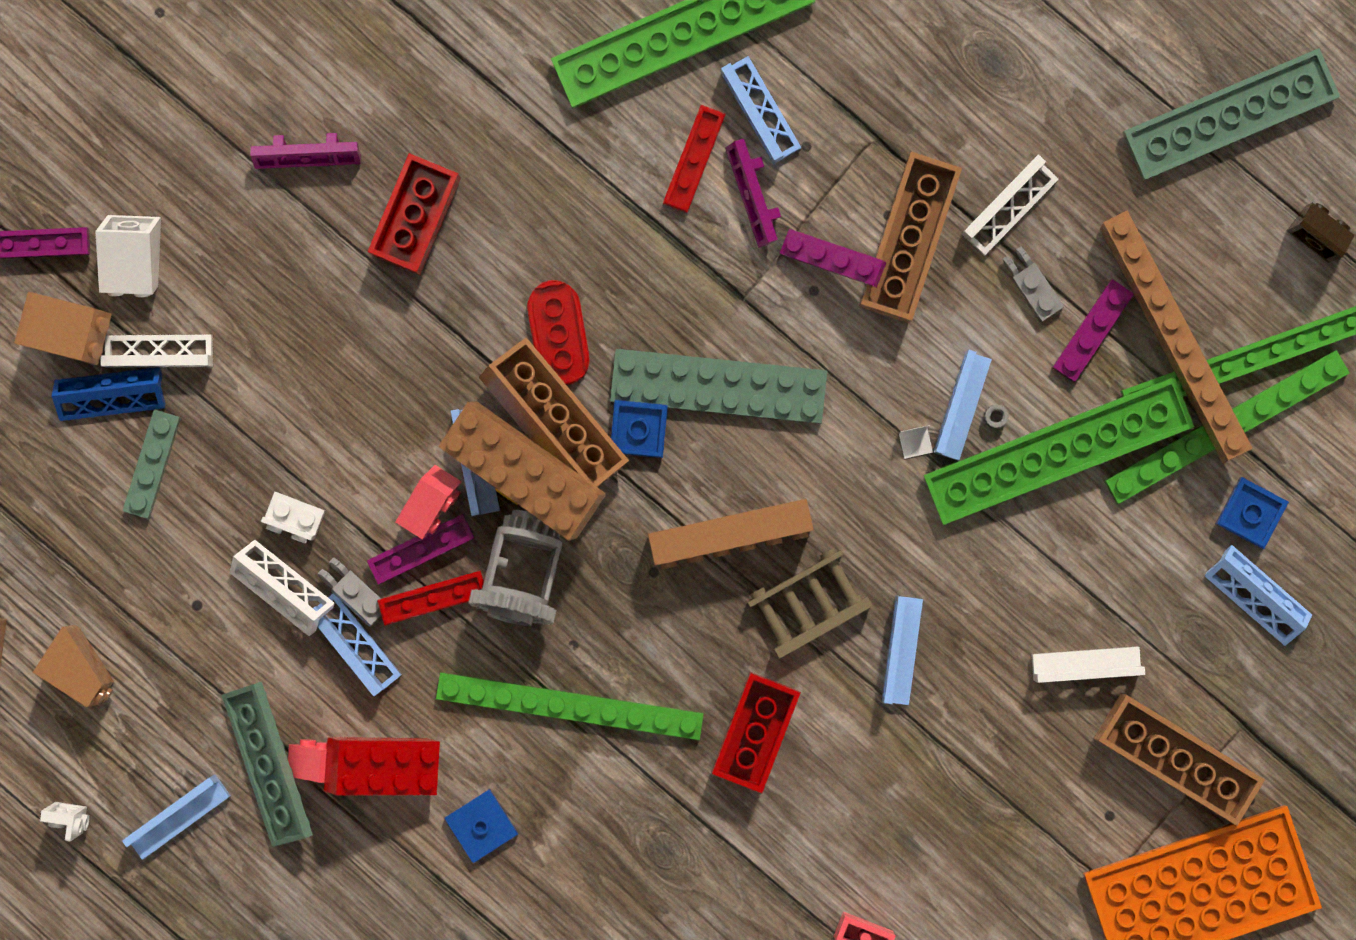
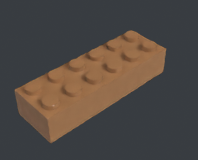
M912 151L910 152L875 258L885 261L886 265L877 288L866 284L859 307L906 323H910L913 320L962 168Z
M527 338L488 365L478 377L530 440L596 487L602 485L629 461Z
M477 401L466 403L438 446L567 540H573L579 536L606 496L605 492Z
M807 499L649 533L648 536L655 565H661V569L677 566L676 561L687 559L689 564L704 560L703 555L713 553L714 558L729 555V549L739 547L740 552L756 549L755 543L765 541L766 546L783 543L782 537L791 536L792 540L809 537L808 532L814 529Z
M1123 693L1119 695L1094 737L1098 742L1238 826L1265 781L1262 777Z

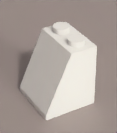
M107 215L96 230L99 293H108L109 296L134 294L136 297H148L153 295L158 287L161 217Z

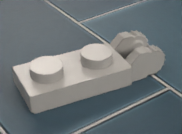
M1022 247L1016 249L1019 259L1026 266V269L1019 273L1011 258L1006 256L1002 260L1012 275L1011 279L1042 322L1062 309L1064 305L1037 265L1032 262L1027 252Z
M332 558L329 564L343 578L337 583L323 569L319 571L318 576L332 589L331 592L371 627L381 616L377 602L381 598L351 570L348 571L340 561Z

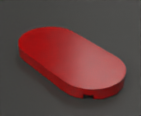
M558 280L545 281L535 288L527 303L533 345L568 386L575 384L584 377L590 363L580 299L575 290L566 283Z

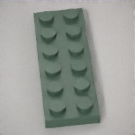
M262 681L223 694L222 698L272 847L312 836L310 822L306 816L301 795L298 792Z

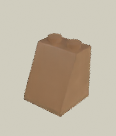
M28 291L14 344L98 365L103 352L106 333L110 325L111 313Z
M77 625L63 626L33 673L87 708L99 705L101 702L105 703L113 692V689L110 687L114 680L80 627Z

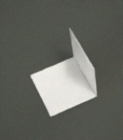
M927 426L899 432L904 459L933 453Z

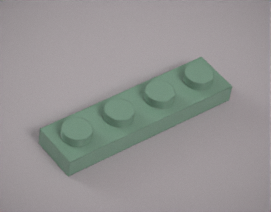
M154 409L123 507L124 512L150 519L181 417Z

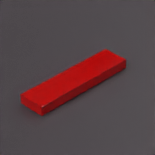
M701 104L665 195L664 205L688 213L724 121L725 113Z
M481 570L377 600L384 626L469 602L472 590H482L484 581Z

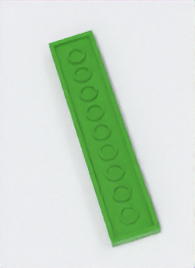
M684 0L551 58V61L573 109L815 4V0Z
M1172 377L923 476L942 524L945 525L1194 427L1176 378Z

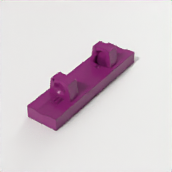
M327 133L326 143L286 145L284 135L273 136V145L251 146L250 151L255 169L361 164L358 142L339 143L337 133Z
M740 139L734 141L725 149L758 248H761L778 240L772 221L781 218L778 207L767 209L755 171H759L760 168L764 167L762 157L751 159L745 140Z

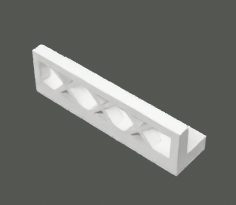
M1039 154L962 233L984 256L1057 182L1058 178L1043 165L1046 161ZM1040 170L1050 181L1044 187L1032 188V176ZM1028 181V188H1021ZM1032 191H1039L1032 199ZM1016 192H1028L1029 203L1026 206L1014 207V194ZM1010 200V207H1003ZM1010 210V222L1007 225L995 226V214L998 211ZM1014 210H1021V211L1014 217ZM991 219L992 226H984ZM992 229V241L986 247L974 238L980 230ZM996 229H1003V230L996 236Z
M109 335L105 337V355H101V366L105 368L213 367V335ZM112 341H122L129 350L124 355H112ZM127 341H136V342H135V344L132 346V345H131L129 342H127ZM143 341H149L156 349L150 355H141L136 348ZM154 341L163 342L158 346ZM169 341H176L182 347L176 355H167L162 348ZM181 341L189 342L186 345H184ZM195 341H206V355H194L188 348Z
M256 540L233 556L229 573L308 636L316 631L319 619L334 608L335 603ZM255 551L262 556L263 561H253L248 555ZM268 569H278L282 572L283 577L271 576L268 573ZM288 584L298 585L302 588L303 593H293L288 589ZM308 600L318 601L323 607L315 611L308 605Z
M1138 646L1031 654L1033 681L1038 683L1145 675V667L1141 666L1140 650Z

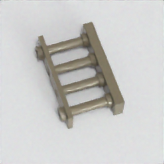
M834 548L819 555L821 561L767 591L763 587L750 594L752 599L747 603L750 607L756 604L759 605L778 639L776 641L778 646L773 649L779 659L873 606L867 596L861 598L860 594L856 595L838 563L837 558L844 555L842 550L835 552ZM826 564L848 600L846 601L847 607L840 611L837 608H833L813 573ZM803 577L824 612L822 615L824 620L817 624L813 621L810 622L790 586ZM780 590L801 626L799 628L801 633L794 637H791L790 634L787 635L767 600L768 597Z

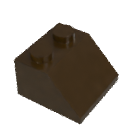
M1312 202L1304 207L1286 231L1327 263H1330L1344 256L1355 235L1349 231L1351 228L1345 222L1339 219L1336 221L1328 215L1329 210L1326 207Z

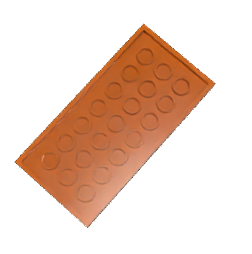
M1286 805L1242 819L1238 826L1230 823L1083 873L1105 940H1229L1322 908L1289 809Z

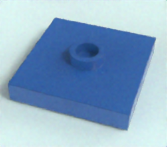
M615 400L611 434L612 441L625 455L663 458L668 405Z
M1240 477L1215 524L1259 548L1265 549L1289 502Z
M488 789L444 818L472 863L519 834L491 789Z

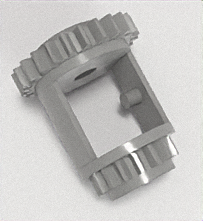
M513 510L512 515H505L503 526L497 527L482 590H472L468 604L486 611L487 616L512 624L532 626V623L553 625L557 610L548 606L563 544L559 541L560 534L528 511ZM503 539L519 545L551 551L540 597L509 588L492 586L496 567L506 569L508 559L499 557Z

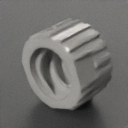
M991 405L984 412V421L991 428H1001L1008 421V412L1001 405ZM994 410L999 411L1002 415L998 423L990 419V415Z

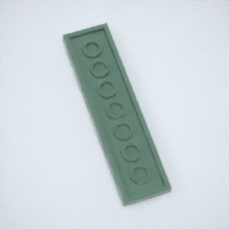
M1320 48L1127 129L1122 133L1141 178L1145 181L1338 99L1340 94Z
M616 349L610 402L622 400L668 405V408L822 424L827 370Z

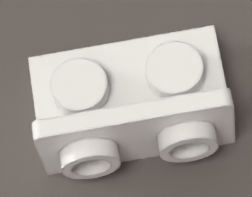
M274 492L265 517H262L261 522L266 523V529L281 534L282 530L292 533V539L306 543L307 539L315 540L326 510Z
M54 802L41 811L40 821L48 822V826L53 828H64L67 825L65 841L71 842L81 835L83 830H87L89 815L86 814V806Z

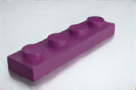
M87 227L0 231V259L90 255L89 228Z
M792 229L788 230L780 250V254L785 257L876 288L886 265V262L881 259Z
M1111 279L1052 368L1072 382H1075L1134 293Z
M464 514L439 525L433 535L428 533L423 539L416 536L367 560V563L379 585L475 537Z

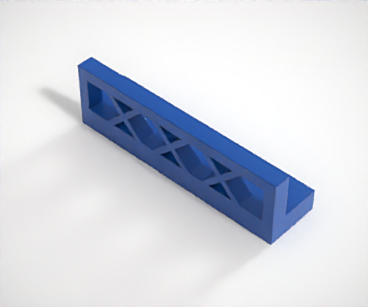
M160 367L54 380L52 399L59 421L163 409L166 405L161 389L162 372ZM155 392L157 400L147 401L141 398V396L145 393ZM125 396L131 401L128 404H120L114 400L117 397ZM98 399L105 404L102 407L95 408L88 403L90 400ZM72 403L78 406V408L73 411H64L62 404Z

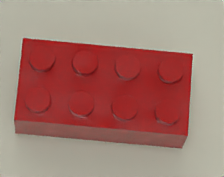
M409 153L367 252L381 260L421 275L460 182V175Z
M749 672L713 765L712 774L763 793L801 692L761 675Z
M327 737L324 792L334 795H437L440 741L429 738Z

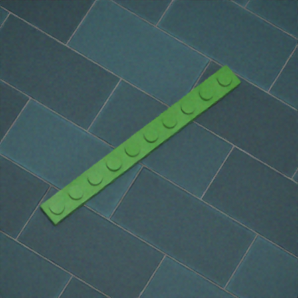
M1356 306L1206 361L1220 384L1356 335ZM1175 372L1120 391L1123 397L1175 377L1182 396H1187Z
M1335 350L1235 406L1232 410L1245 433L1348 375L1350 372L1338 351ZM1202 425L1104 480L1115 502L1119 504L1210 453L1215 448Z
M443 672L439 676L436 696L437 700L700 740L704 715L701 712Z

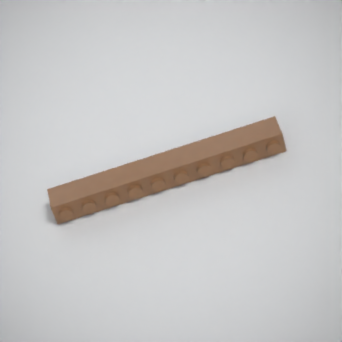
M1128 211L1103 222L1100 231L1222 463L1224 464L1250 451L1253 448Z

